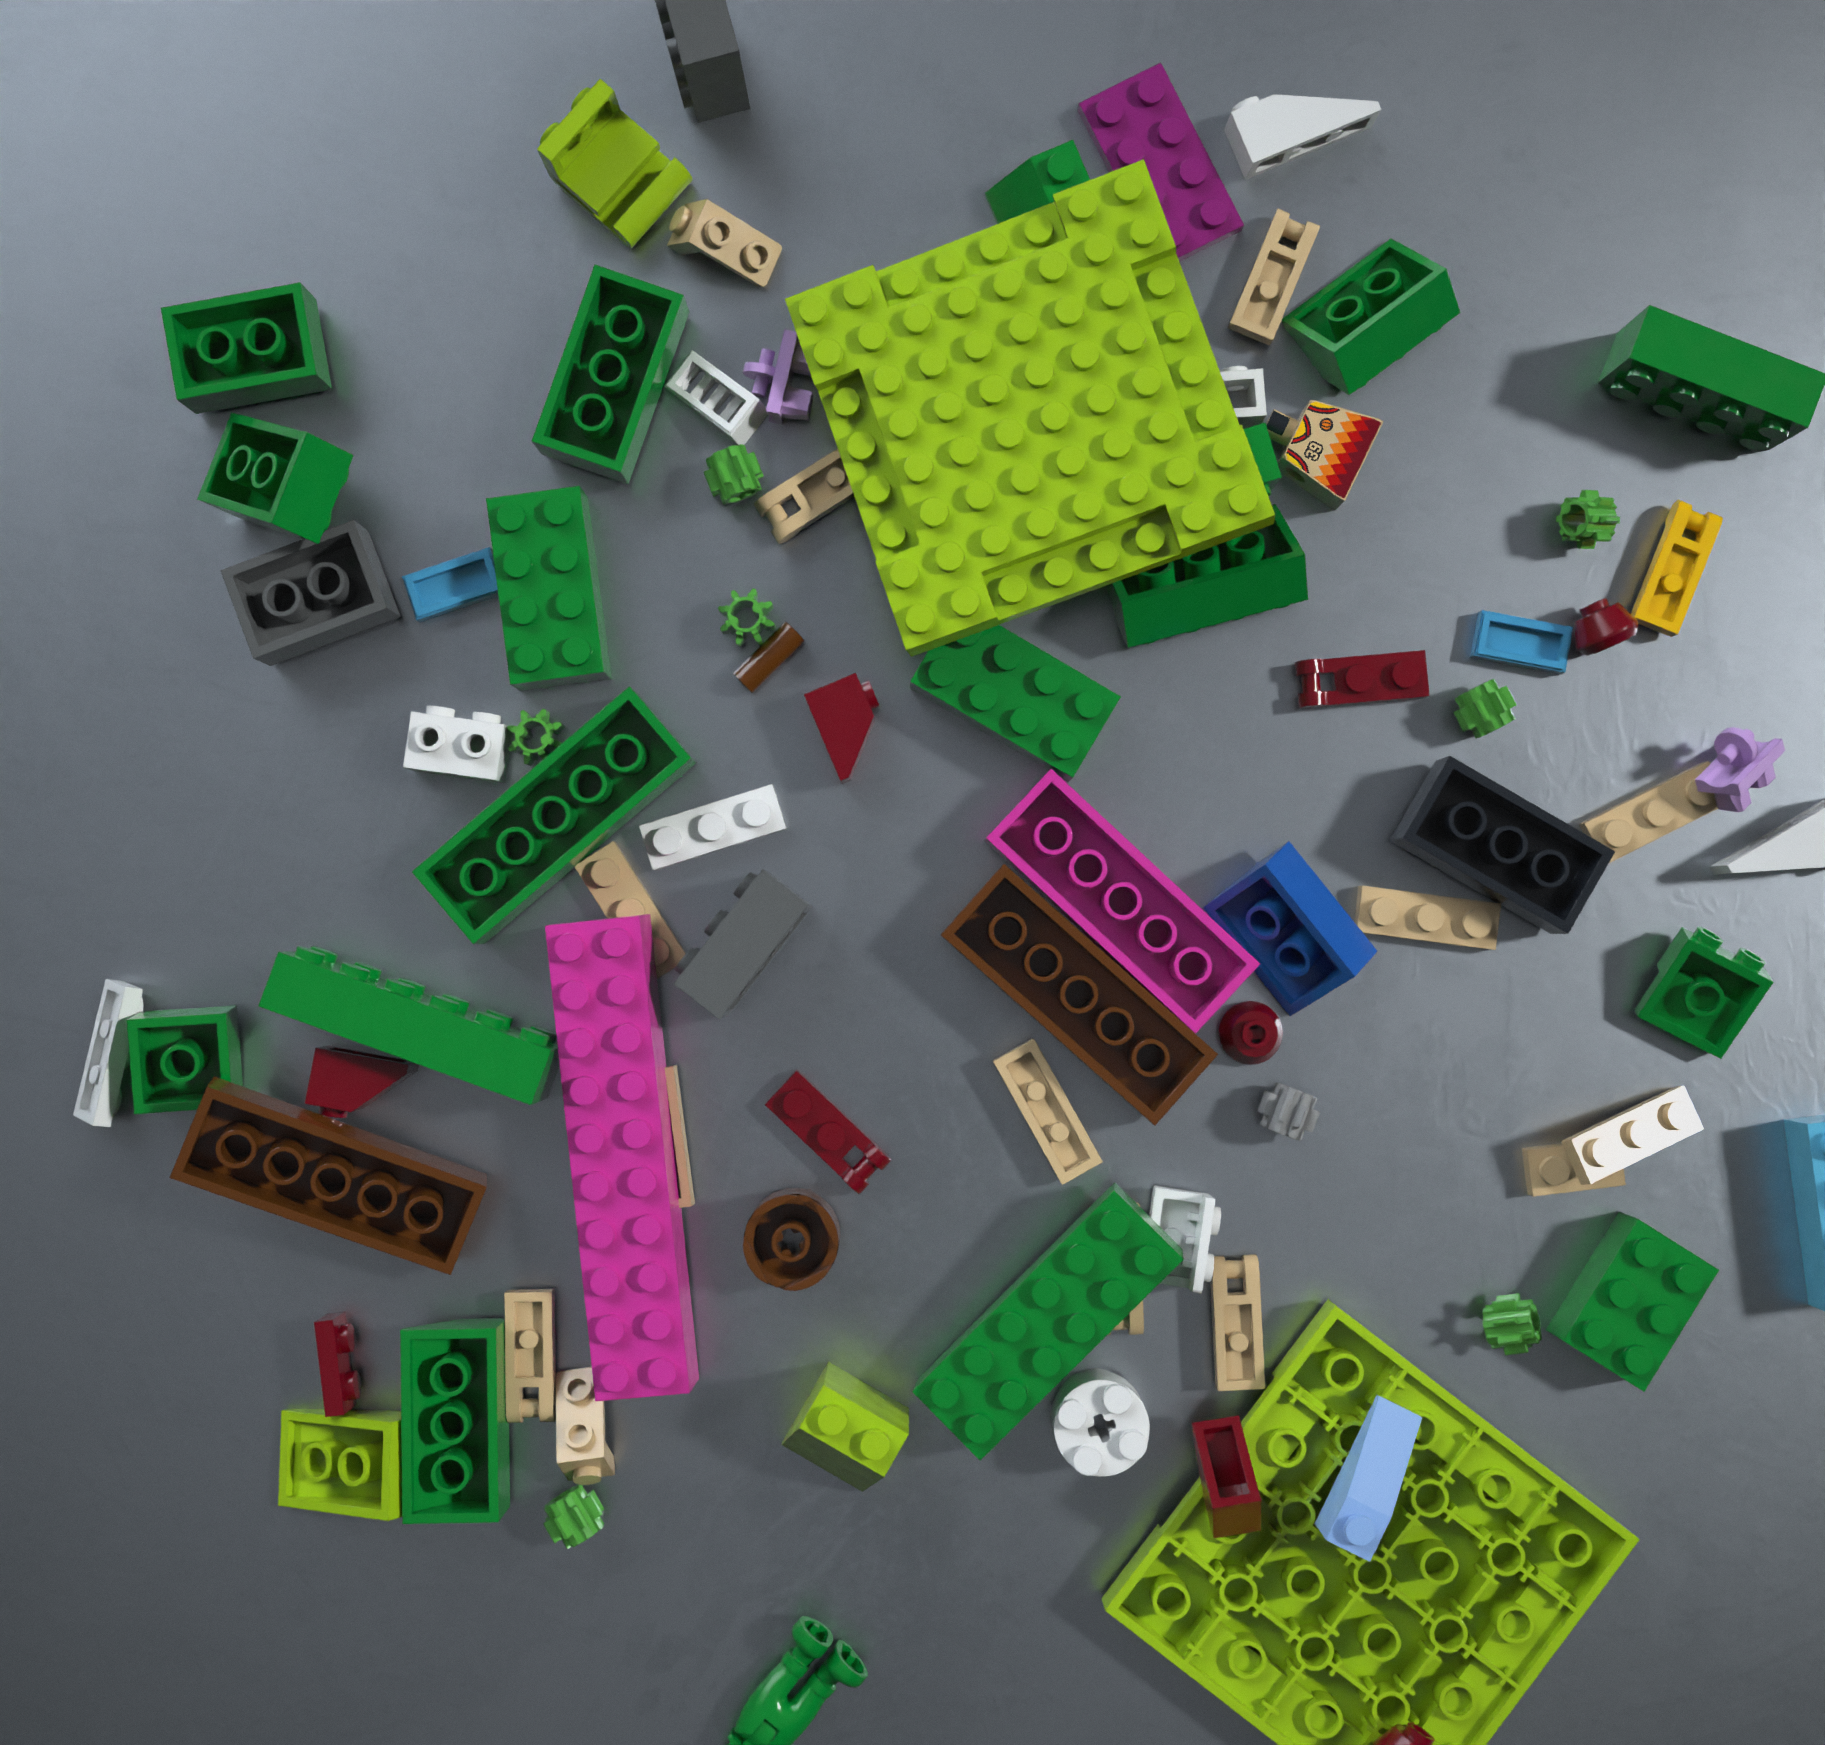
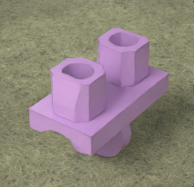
M784 329L776 367L772 366L775 352L763 348L759 363L746 362L743 369V374L746 377L755 380L752 390L754 396L765 398L767 386L772 384L766 413L770 415L769 422L783 425L784 418L809 420L814 397L812 391L792 387L795 373L811 376L797 333Z
M1726 728L1714 741V747L1718 755L1717 758L1695 779L1697 790L1699 792L1714 793L1719 810L1744 811L1752 803L1749 788L1759 789L1768 786L1776 778L1773 763L1785 751L1783 740L1774 738L1769 742H1758L1754 740V733L1748 729Z

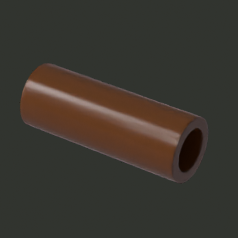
M785 621L733 672V675L753 693L805 640Z

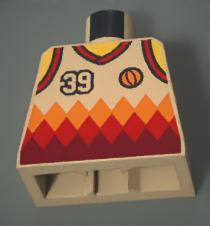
M1310 400L1298 420L1273 409L1266 422L1270 439L1285 446L1277 462L1280 472L1329 508L1336 510L1346 500L1384 421L1320 401Z

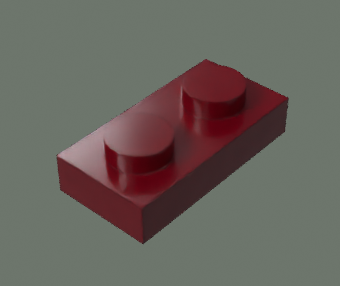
M346 1311L328 1313L314 1322L325 1417L345 1415L357 1405L356 1399H359L361 1395L360 1375L357 1370L353 1371L351 1352L355 1350L356 1344L355 1331L351 1323L347 1324Z

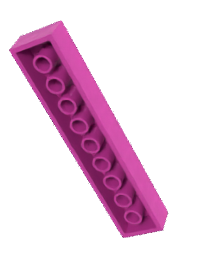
M650 914L545 925L595 1401L687 1394L691 1392L699 1380L682 1209L679 1208L678 1200L680 1192L666 1085V1058Z

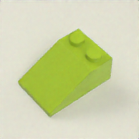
M324 1409L281 1410L278 1506L384 1521L402 1517L401 1411L351 1409L345 1415L325 1417Z

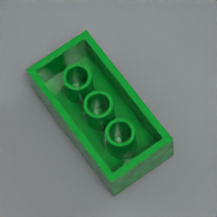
M594 264L532 438V443L542 455L629 484L690 313L683 294Z
M1649 305L1617 332L1598 384L1610 388V393L1624 400L1639 399L1654 405L1653 409L1661 415L1685 417L1697 422L1696 426L1705 432L1712 434L1726 433L1740 439V444L1748 449L1766 451L1809 427L1825 386V373Z
M580 486L486 498L510 685L519 691H528L612 679L587 495Z
M1001 625L929 650L910 681V689L1045 769H1052L1067 782L1076 774L1121 696Z

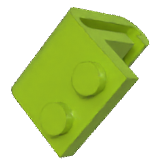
M599 79L591 89L586 87L578 93L571 105V111L560 123L555 122L545 130L540 139V146L537 148L543 164L554 183L630 249L633 248L693 181L689 171L677 158L674 157L670 161L659 151V143L620 109L615 91L602 79Z

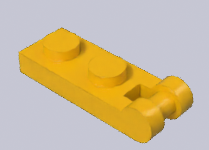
M1676 500L1672 505L1665 521V529L1631 611V614L1638 620L1640 625L1670 637L1678 635L1723 520L1721 516L1711 512L1703 515L1693 511L1691 504L1681 500ZM1685 528L1696 532L1695 541L1682 537Z

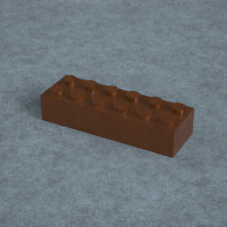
M1005 864L994 873L940 934L1154 1126L1218 1055Z
M215 1076L206 1087L169 1177L451 1275L487 1188V1174Z

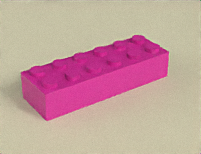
M1052 769L1044 775L984 840L1098 948L1195 1034L1260 965L1252 955Z

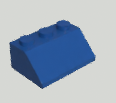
M1290 841L1258 862L1203 907L1220 927L1260 963L1254 972L1289 1016H1292L1354 978L1377 952L1376 948Z

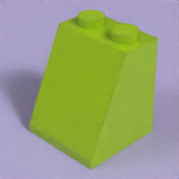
M828 1361L781 1445L863 1492L885 1477L908 1437L909 1408Z

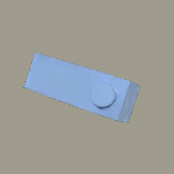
M1376 1395L1315 1522L1316 1527L1325 1540L1369 1562L1371 1561L1392 1517L1422 1417Z

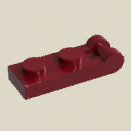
M1425 650L1329 659H1306L1295 662L1296 676L1301 677L1302 693L1298 694L1299 709L1423 699L1430 696ZM1330 674L1332 691H1321L1319 675Z
M799 1070L765 1104L769 1110L858 1194H861L869 1185L867 1179L878 1168L883 1170L892 1161L869 1136ZM856 1146L863 1152L864 1156L853 1167L843 1157Z

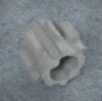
M1276 1082L1272 1093L1265 1090L1257 1110L1264 1114L1260 1125L1284 1136L1301 1141L1305 1130L1313 1132L1320 1112L1314 1110L1317 1098Z

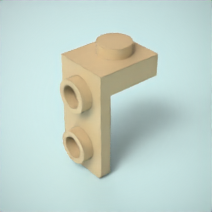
M708 199L681 206L675 212L669 226L670 231L673 232L667 244L669 248L681 255L702 252L758 287L767 285L782 251V246Z
M592 1367L558 1371L555 1378L557 1465L568 1481H573L579 1485L598 1483L604 1476L615 1475L614 1455L605 1442L604 1401H595Z

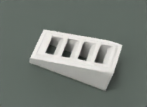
M693 350L664 385L666 390L737 445H745L768 415L766 407L760 399ZM703 371L705 375L689 394L685 390L698 373ZM717 382L719 385L704 404L701 403V400ZM732 394L734 397L720 415L716 414L722 404Z

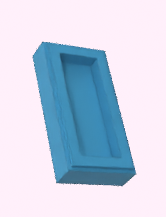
M490 547L402 576L415 618L420 623L498 597L493 550Z
M1481 610L1477 614L1470 658L1561 675L1566 672L1573 627Z

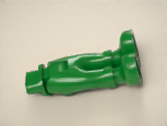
M802 1616L793 1625L791 1631L793 1640L796 1643L795 1647H791L783 1655L782 1661L764 1678L747 1700L735 1727L728 1733L729 1743L727 1745L793 1744L814 1720L825 1700L830 1698L835 1692L837 1683L840 1682L848 1687L856 1688L868 1677L865 1664L846 1642L838 1640L829 1651L824 1662L815 1669L805 1685L795 1696L788 1698V1694L798 1680L810 1669V1664L815 1659L822 1657L833 1643V1635L828 1627L811 1617Z

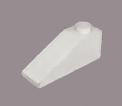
M1273 94L1259 100L1257 96L1239 102L1233 107L1224 132L1245 180L1372 128L1382 109L1378 101L1278 94Z
M1825 799L1711 865V871L1714 875L1825 868Z

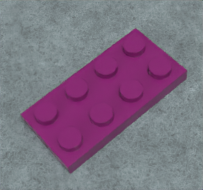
M1161 62L1078 104L1077 111L1108 172L1144 159L1174 239L1179 262L1242 231L1244 223Z

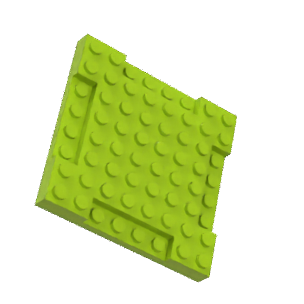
M1144 159L1053 194V203L876 271L874 265H870L785 298L812 380L820 395L876 558L875 562L905 649L911 657L1274 524V510L1243 426L1239 425L1177 257L1174 239Z
M1327 1299L1272 1372L1275 1378L1241 1421L1261 1497V1531L1213 1538L1199 1477L1163 1526L1160 1524L1156 1525L1101 1599L1104 1610L1278 1745H1373L1376 1739L1396 1724L1406 1727L1408 1722H1413L1429 1732L1435 1739L1432 1745H1486L1640 1539ZM1376 1395H1379L1420 1415L1422 1419L1392 1517L1369 1562L1325 1540L1316 1527L1315 1522Z

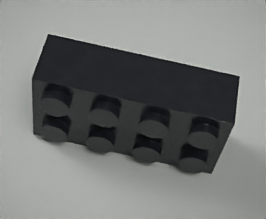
M1452 756L1435 761L1390 839L1396 845L1496 903H1500L1503 907L1550 934H1569L1615 853L1609 847Z

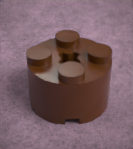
M787 1188L770 1194L755 1208L745 1228L743 1252L749 1268L759 1280L783 1290L798 1291L815 1285L827 1275L836 1259L840 1245L838 1218L829 1203L810 1189ZM786 1229H791L793 1233H802L803 1237L799 1243L800 1248L795 1249L792 1243L785 1245L782 1243L781 1240L785 1236Z

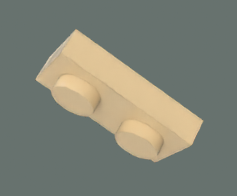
M1562 1143L1522 1148L1527 1194L1530 1196L1626 1185L1624 1168L1592 1184L1581 1185Z

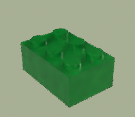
M301 282L161 307L176 399L195 414L332 389L317 300Z
M231 412L197 500L242 520L319 544L322 534L330 525L331 512L339 491L347 482L349 466L354 455L308 432Z
M1618 1212L1549 1323L1546 1331L1645 1392L1719 1272V1269L1641 1220Z

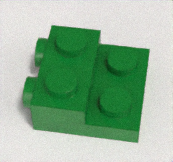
M1698 926L1693 933L1681 927L1657 963L1658 975L1634 1010L1637 1017L1722 1059L1774 982L1766 969L1763 968L1766 962L1755 953L1745 948H1740L1735 954L1721 947L1724 941L1712 931Z

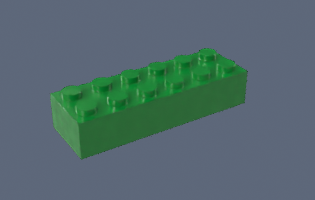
M629 686L416 867L412 873L472 944H485L697 762L643 699Z
M297 946L296 951L278 952L258 1007L529 1105L548 1098L560 1066L555 1032L531 1025L530 1028H517L512 1026L513 1017L487 1009L486 1012L477 1011V1013L468 1010L470 1002L445 993L442 996L424 994L425 985L401 977L398 980L380 978L382 970L361 962H355L354 964L342 962L340 964L336 962L338 954L320 947L311 946L309 949Z
M1114 1182L917 1379L912 1392L981 1461L1184 1260L1183 1249Z

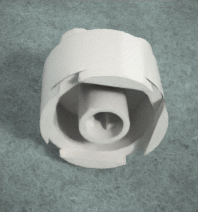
M1100 1368L1080 1371L1063 1383L1052 1404L1050 1419L1057 1446L1070 1465L1083 1475L1105 1477L1116 1475L1129 1469L1143 1457L1147 1450L1150 1433L1149 1417L1139 1394L1131 1383L1117 1374ZM1098 1414H1102L1106 1420L1105 1427L1102 1429H1097L1094 1425L1093 1417Z

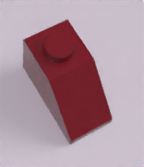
M856 673L804 694L841 784L851 781L875 722L872 709L879 707L869 680L860 684Z
M330 1045L316 1047L305 1104L320 1106L318 1114L334 1118H347L348 1112L364 1109L418 1071L419 1064L401 1058Z
M1239 1415L1192 1423L1202 1492L1213 1538L1261 1531V1497Z

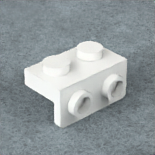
M1153 1185L1149 1216L1183 1249L1184 1258L1160 1284L1189 1288L1191 1292L1202 1294L1203 1283H1210L1213 1275L1214 1254H1209L1208 1249L1210 1235L1217 1236L1219 1232L1221 1208L1215 1207V1198L1210 1194Z

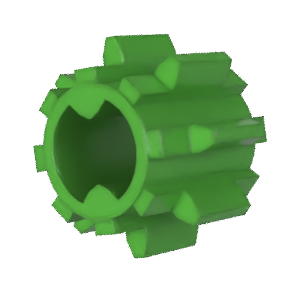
M745 445L729 446L713 453L712 456L705 460L709 470L703 473L713 497L720 495L724 505L740 502L761 491L759 479L764 477L755 453L751 452L748 454Z
M1581 490L1580 497H1566L1560 506L1562 508L1560 515H1556V522L1559 523L1561 528L1558 532L1561 534L1562 540L1577 541L1578 549H1594L1596 541L1610 542L1612 540L1611 537L1616 533L1614 531L1616 524H1620V517L1617 516L1615 511L1617 506L1614 504V499L1599 497L1598 490Z
M754 588L748 593L747 597H739L735 590L731 591V596L734 600L731 605L718 607V611L728 618L725 624L720 627L723 635L736 632V644L738 647H742L744 642L751 638H754L757 644L762 645L763 642L760 634L763 630H775L776 627L774 622L765 617L774 608L772 602L763 603L762 601L758 603V592ZM744 608H752L755 617L758 619L756 624L750 628H742L740 621L736 617L738 612Z
M1495 679L1488 680L1455 698L1460 708L1453 712L1463 732L1471 729L1476 739L1516 719L1510 708L1517 704L1507 685L1499 688Z
M543 708L539 714H536L535 718H532L528 712L522 710L520 711V719L522 721L518 726H507V730L515 734V741H512L513 744L508 747L509 751L513 753L522 751L523 755H525L524 764L532 766L535 760H538V757H541L543 760L562 744V742L558 741V735L565 728L564 724L561 722L550 723V712ZM537 726H544L546 734L540 738L542 746L537 749H530L527 741L533 738L531 730Z
M1519 1293L1496 1296V1301H1492L1491 1305H1485L1486 1308H1483V1328L1487 1342L1491 1344L1492 1349L1504 1348L1505 1355L1528 1353V1348L1532 1347V1344H1539V1341H1542L1541 1320L1533 1300H1521Z
M582 1485L569 1488L552 1499L543 1508L548 1516L543 1523L552 1541L556 1543L562 1540L566 1549L579 1545L604 1527V1522L600 1517L603 1514V1505L594 1490L586 1493Z

